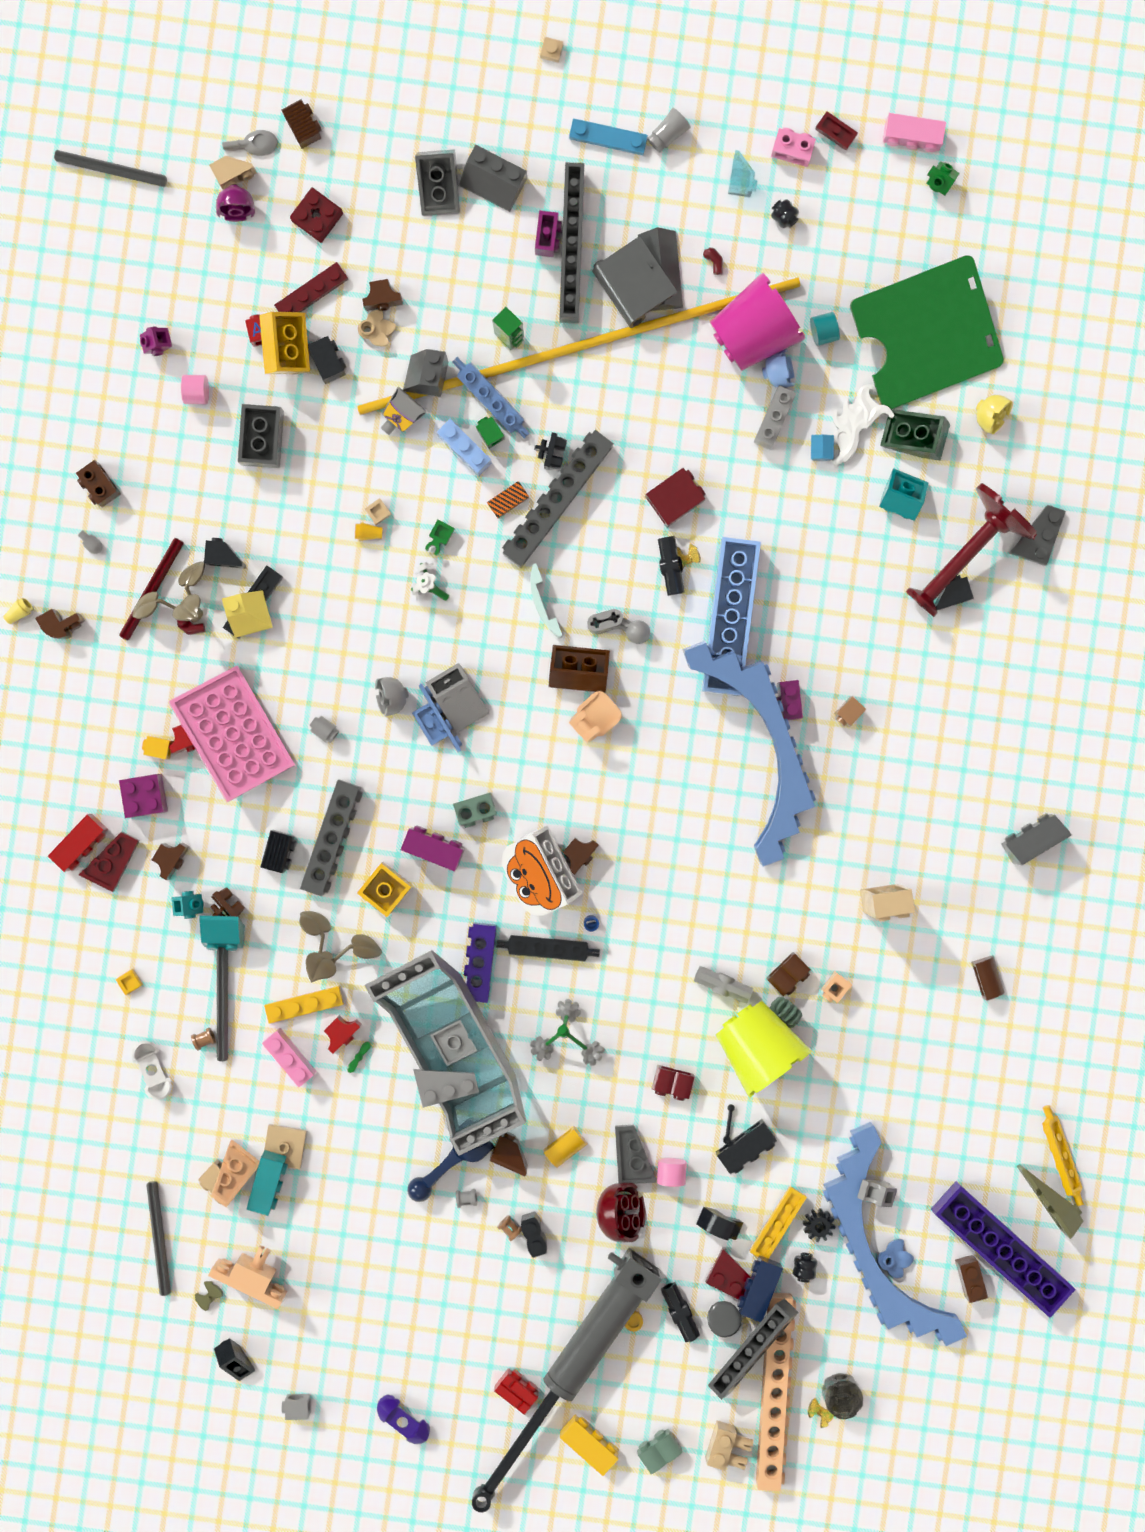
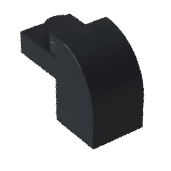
M703 1207L696 1225L708 1233L728 1241L729 1239H737L744 1222L736 1218L727 1217L716 1209Z

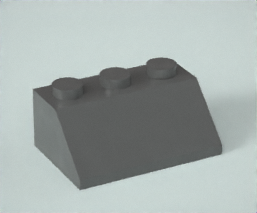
M475 144L466 162L459 186L510 212L527 180V171Z
M1046 813L1038 817V822L1035 824L1029 823L1023 826L1020 833L1016 835L1012 833L1005 837V842L1001 843L1013 864L1024 865L1072 836V834L1056 815H1048Z

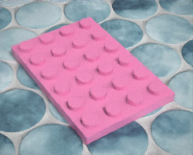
M238 666L223 672L168 702L227 803L295 765Z

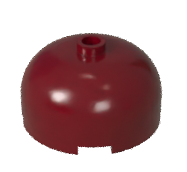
M633 1183L612 1184L602 1192L598 1199L596 1208L597 1222L603 1234L612 1241L634 1242L639 1238L640 1228L645 1225L646 1209L643 1196L639 1198L638 1186ZM619 1192H629V1193H631V1194L617 1195ZM639 1207L638 1215L625 1214L626 1210H637Z

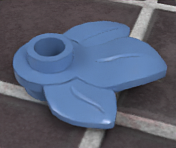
M903 1239L891 1241L886 1250L877 1257L879 1267L887 1270L889 1275L894 1278L903 1277V1268L909 1267L914 1261V1257L910 1253L903 1251Z

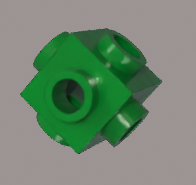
M940 161L937 167L933 165L927 176L930 178L926 184L933 191L940 192L946 196L960 173L954 170L949 163Z

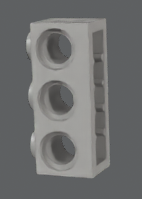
M780 385L778 386L754 439V443L767 449H772L796 392Z

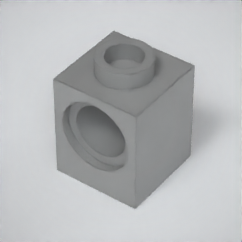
M287 1394L285 1401H282L281 1407L282 1413H285V1420L309 1419L311 1414L310 1394Z

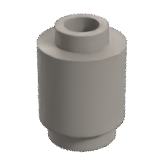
M323 716L315 717L310 724V727H312L310 731L325 742L331 743L339 733V730L336 729L337 726Z

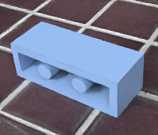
M451 419L437 431L438 437L478 476L492 464L491 459Z

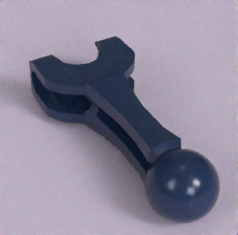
M472 1119L466 1121L460 1126V1130L475 1122ZM490 1141L486 1142L482 1146L459 1156L453 1147L443 1162L431 1173L424 1177H416L410 1181L407 1187L409 1197L415 1202L427 1200L431 1195L432 1186L450 1168L463 1160L468 1162L482 1160L494 1148L493 1143Z

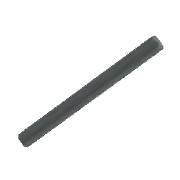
M60 150L55 151L54 159L57 162L165 187L167 184V177L165 175Z
M219 947L216 950L217 1061H226L228 1059V950L224 947Z
M151 1181L146 1184L159 1293L160 1296H166L171 1293L159 1190L157 1181Z

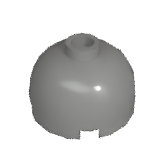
M392 677L376 679L375 690L379 689V695H376V699L381 713L385 714L384 716L399 713L406 704V698L409 697L407 688L403 687L398 679Z

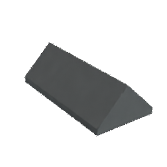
M657 227L638 234V237H641L678 292L651 311L683 308L676 231Z

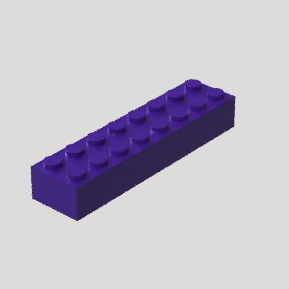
M957 1181L931 1208L932 1212L1049 1318L1054 1315L1076 1290L1063 1276Z

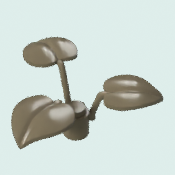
M204 561L188 566L180 574L178 583L180 586H185L188 596L179 605L174 606L162 599H158L159 595L157 592H150L141 597L135 605L133 618L144 619L149 617L156 610L158 603H162L174 609L172 615L176 620L191 622L200 620L203 616V611L199 608L201 599L197 594H191L189 587L195 586L202 578L205 569Z
M303 911L300 913L299 923L303 931L312 936L319 934L321 936L318 953L308 954L305 961L306 971L311 983L334 976L336 973V961L349 949H353L354 955L362 959H372L382 954L381 948L372 938L367 935L358 934L352 937V944L348 945L333 958L330 952H322L325 938L324 933L329 932L331 929L328 919L322 914L313 911Z

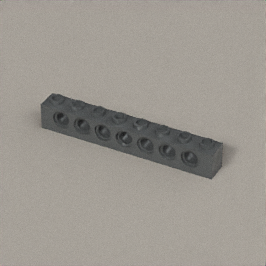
M565 162L560 323H579L585 163Z
M597 430L586 435L583 440L585 444L581 449L578 447L571 456L573 457L572 461L569 464L567 462L560 470L562 473L558 479L554 478L549 484L550 490L546 495L543 493L537 500L539 505L536 509H531L525 516L526 522L523 525L519 524L514 531V538L512 540L508 539L503 545V555L520 568L524 566L613 448L614 443ZM594 448L597 453L595 456L590 457L586 454V450ZM577 463H582L585 469L582 472H577L574 466ZM569 478L573 480L574 484L571 487H565L563 481ZM553 494H560L562 500L555 503L551 500ZM542 509L550 511L551 514L548 518H542L539 515ZM531 524H536L539 530L537 533L532 534L528 531V527ZM521 539L527 541V546L524 549H519L516 546L517 542Z

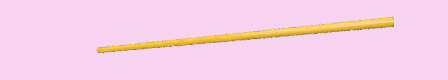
M797 277L770 285V288L772 290L776 288L778 293L800 287V280ZM737 295L646 321L633 328H622L479 371L486 378L709 314L724 309ZM458 377L447 379L444 381L442 391L464 384ZM406 392L413 399L427 396L424 394ZM392 396L358 405L359 415L385 408Z

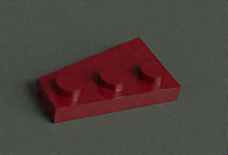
M121 832L78 875L114 892L140 840L125 832Z

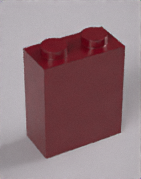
M681 468L645 494V498L666 527H669L705 501L704 496L706 494L700 485L696 486L693 482L694 476L689 470L686 471L684 468Z

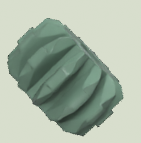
M777 997L771 1003L770 1009L789 1028H794L800 1022L803 1016L801 1010L788 999Z

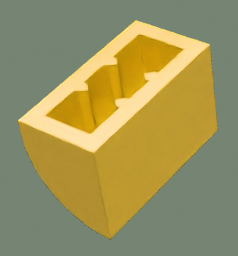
M573 1126L544 1149V1154L558 1168L588 1145V1143Z

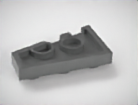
M1046 505L1032 523V526L1037 531L1035 539L1031 540L1022 536L1009 554L1046 566L1066 511Z
M615 1126L618 1183L639 1184L657 1182L635 1126Z

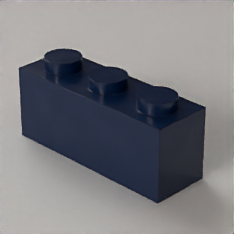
M759 1255L758 1260H754L751 1267L753 1273L751 1278H747L744 1289H746L744 1296H740L737 1303L740 1315L758 1322L764 1319L783 1270L781 1263Z

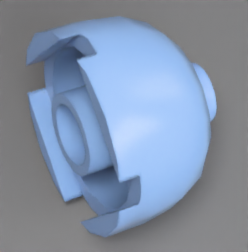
M787 349L767 358L765 367L762 368L764 379H768L770 384L777 388L779 385L784 388L795 385V382H791V379L795 377L791 357H786L785 352H788Z

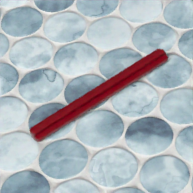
M178 538L172 540L141 597L150 592H157L184 544L183 541ZM133 611L119 634L125 640L131 638L141 620L133 618Z

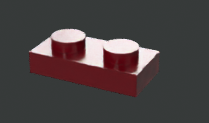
M826 111L815 128L819 133L846 151L858 135L857 131L828 111Z

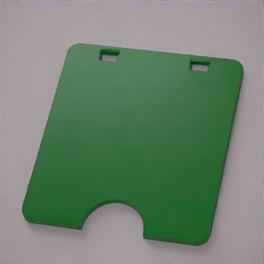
M965 255L855 298L850 303V310L859 338H876L885 347V363L877 373L872 375L881 405L888 406L890 409L983 374L1003 364V354L975 260L972 256ZM972 277H974L977 287L974 289L970 288L968 281ZM991 334L994 345L988 347L985 336Z

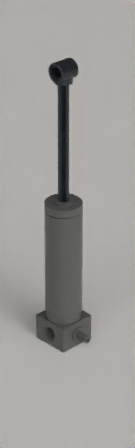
M628 1248L622 1258L613 1252L608 1255V1259L617 1265L614 1268L613 1279L543 1378L550 1392L486 1484H481V1486L474 1490L472 1507L475 1511L483 1513L490 1508L491 1500L495 1496L494 1491L559 1397L567 1401H573L641 1301L647 1302L662 1281L661 1270L631 1248ZM485 1497L486 1501L480 1502L477 1498Z

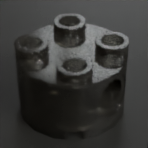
M838 1373L825 1379L822 1387V1396L827 1410L838 1419H849L857 1415V1412L863 1406V1395L853 1376Z

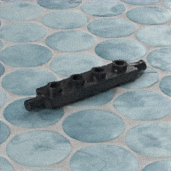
M511 935L508 941L497 940L496 948H507L509 955L585 962L588 956L599 957L600 949H589L587 942Z

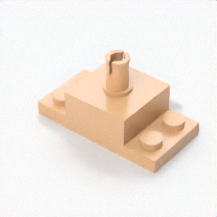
M259 1246L254 1258L242 1253L235 1265H232L233 1263L227 1259H218L211 1268L208 1276L276 1309H279L287 1294L283 1286L276 1283L271 1284L277 1269L265 1264L271 1251L266 1248L262 1255L264 1246Z

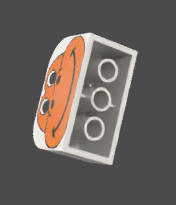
M548 825L521 838L504 850L502 866L506 873V878L511 883L516 898L530 914L536 916L546 915L569 904L582 895Z

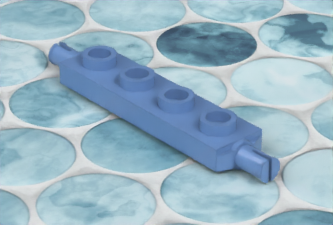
M456 357L452 363L460 370L457 377L510 433L517 430L525 438L529 434L522 426L525 419L472 363L465 365Z

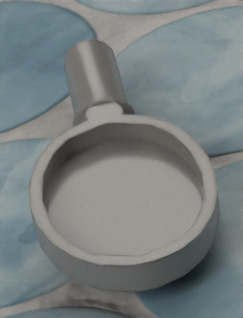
M266 130L253 131L246 135L244 140L222 142L223 150L245 148L250 154L257 156L272 153L278 144L276 136Z

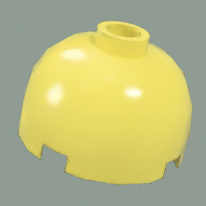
M992 395L985 400L982 399L976 407V410H978L976 418L979 426L987 433L995 434L1005 423L1003 421L1005 415L1009 416L1013 407V401L1002 395Z

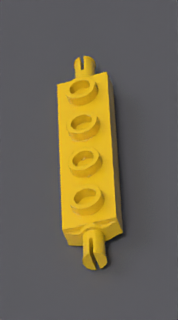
M1046 1105L1042 1107L1046 1116L1045 1121L1042 1123L1043 1131L1049 1142V1148L1060 1174L1062 1186L1065 1189L1066 1195L1073 1196L1076 1205L1081 1206L1084 1204L1080 1194L1082 1185L1058 1116H1053L1051 1106Z

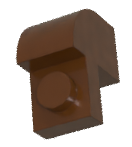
M50 609L35 618L46 635L57 639L71 638L69 630L74 631L80 628L81 623L85 621L79 613H75L62 620L59 612L55 609Z

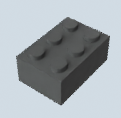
M242 404L238 463L240 465L280 468L284 411L281 407Z

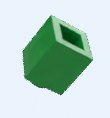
M492 416L490 418L484 417L477 422L476 429L488 449L505 439Z

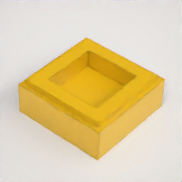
M134 969L115 979L125 996L143 985Z

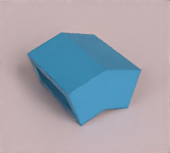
M811 435V460H833L834 435Z

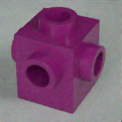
M148 327L145 332L139 335L144 354L160 356L164 354L165 350L172 347L168 328Z

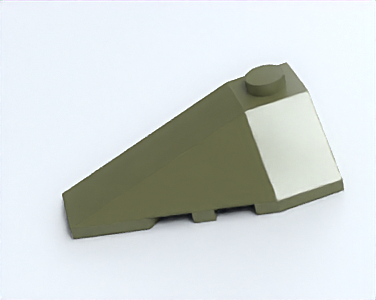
M1019 1164L1017 1168L1058 1228L1071 1239L1084 1222L1080 1216L1082 1211L1076 1204L1072 1205L1068 1200Z

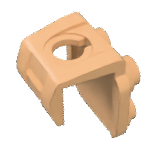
M596 691L577 708V713L570 719L569 724L588 743L597 736H603L621 720L622 713L606 693Z

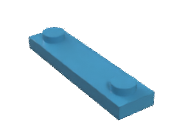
M574 118L569 134L570 140L644 156L648 138L647 134Z

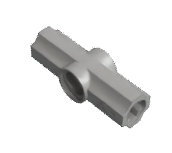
M699 966L694 978V982L709 987L720 995L730 996L743 1003H748L752 995V987L735 981L734 978L726 974L716 973L702 966Z

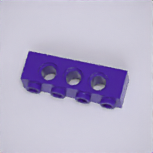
M474 922L473 927L469 926L468 938H471V946L467 945L466 957H469V965H465L464 976H467L466 985L476 1002L488 1003L497 928L495 924ZM483 938L486 941V946L484 948L477 947V939ZM475 958H482L484 965L482 967L475 966ZM473 977H480L482 984L480 986L473 985L471 981Z

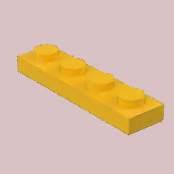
M335 986L268 1003L264 1007L268 1023L270 1024L344 1005L340 986Z
M789 1186L749 1250L750 1253L757 1257L761 1255L768 1259L770 1258L806 1200V1195Z

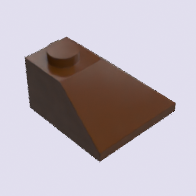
M510 1132L500 1135L491 1152L490 1161L525 1177L528 1164L518 1139Z

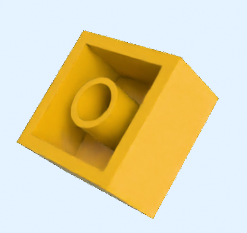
M382 862L357 894L388 917L413 885L386 863Z

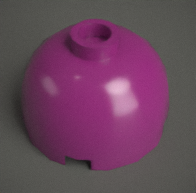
M230 185L223 189L216 199V214L218 217L220 215L224 216L226 221L247 220L246 216L251 215L252 218L255 214L254 200L251 194L238 185Z

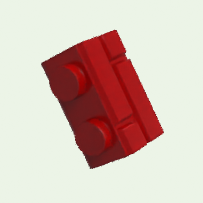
M508 1368L495 1384L494 1392L525 1415L538 1399V1388L531 1381L527 1383L523 1380L520 1372L515 1369L512 1371Z

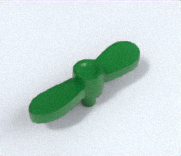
M370 1042L362 1044L359 1053L355 1055V1059L347 1067L348 1073L355 1071L359 1061L363 1059V1055L370 1049Z

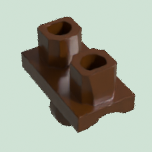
M227 887L219 892H214L211 896L220 907L219 909L215 903L210 907L215 912L212 916H225L222 913L224 912L227 916L240 917L239 915L245 907L239 901L233 906L226 902L233 896Z

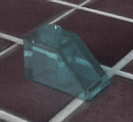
M735 150L728 194L751 197L752 191L756 192L758 180L754 179L755 172L741 152Z

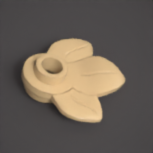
M379 310L370 312L367 319L358 325L359 335L364 339H369L373 345L380 347L389 344L387 336L391 335L396 329V324L383 319V311ZM366 328H370V329H371L370 332H365L364 330H365Z

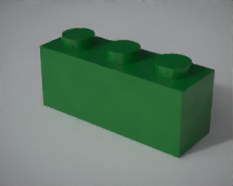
M505 306L492 320L494 334L511 350L513 347H519L524 341L523 323Z

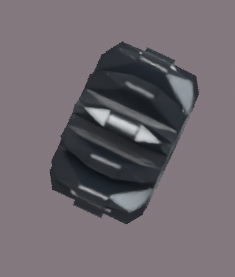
M819 1208L818 1213H816L812 1209L811 1213L813 1215H805L807 1220L803 1221L802 1224L806 1226L803 1230L805 1233H809V1239L815 1237L816 1242H819L820 1237L826 1241L827 1234L833 1236L831 1230L836 1228L832 1224L835 1219L829 1217V1211L823 1213L822 1208ZM819 1222H821L823 1225H820L819 1228H817L816 1225H818Z

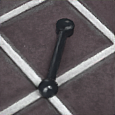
M732 1104L727 1107L729 1113L726 1135L723 1137L725 1144H729L731 1141L729 1134L732 1112L735 1110V1106Z

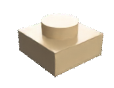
M545 37L540 58L559 63L563 41Z
M380 498L365 508V511L375 525H378L392 515Z

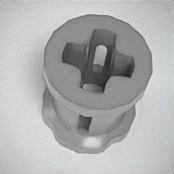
M476 1189L467 1192L456 1191L457 1208L472 1204L477 1206Z

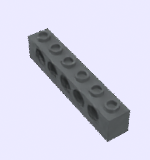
M340 779L337 780L300 887L301 890L319 896L329 892L332 884L329 882L331 874L335 875L338 864H335L336 859L342 855L344 846H342L343 839H347L350 828H348L349 822L354 820L357 812L354 809L356 802L359 803L362 798L363 792L360 791V786ZM344 796L350 800V804L346 808L340 803L341 798ZM336 815H341L344 819L341 826L336 825L334 822ZM330 833H334L337 836L335 844L328 841ZM324 851H328L331 854L329 862L322 859ZM318 869L323 870L325 873L323 880L317 879L315 875Z
M785 1298L775 1304L708 1384L721 1400L735 1389L799 1313Z

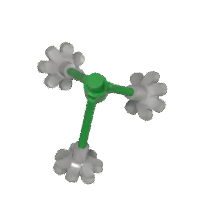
M566 999L564 1004V1002L559 1001V1009L556 1010V1015L561 1016L563 1024L551 1039L543 1040L539 1036L536 1037V1041H531L530 1046L533 1047L531 1049L532 1055L538 1054L536 1057L538 1061H542L543 1058L549 1060L554 1050L551 1043L559 1037H568L583 1048L581 1055L584 1057L583 1062L586 1065H596V1060L600 1061L602 1059L600 1053L605 1051L604 1047L600 1046V1043L597 1041L584 1045L570 1034V1030L567 1027L568 1020L572 1023L576 1020L575 1017L581 1014V1011L578 1010V1002L571 1004L572 1001Z

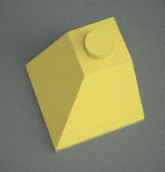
M263 590L222 598L226 617L235 638L273 628Z

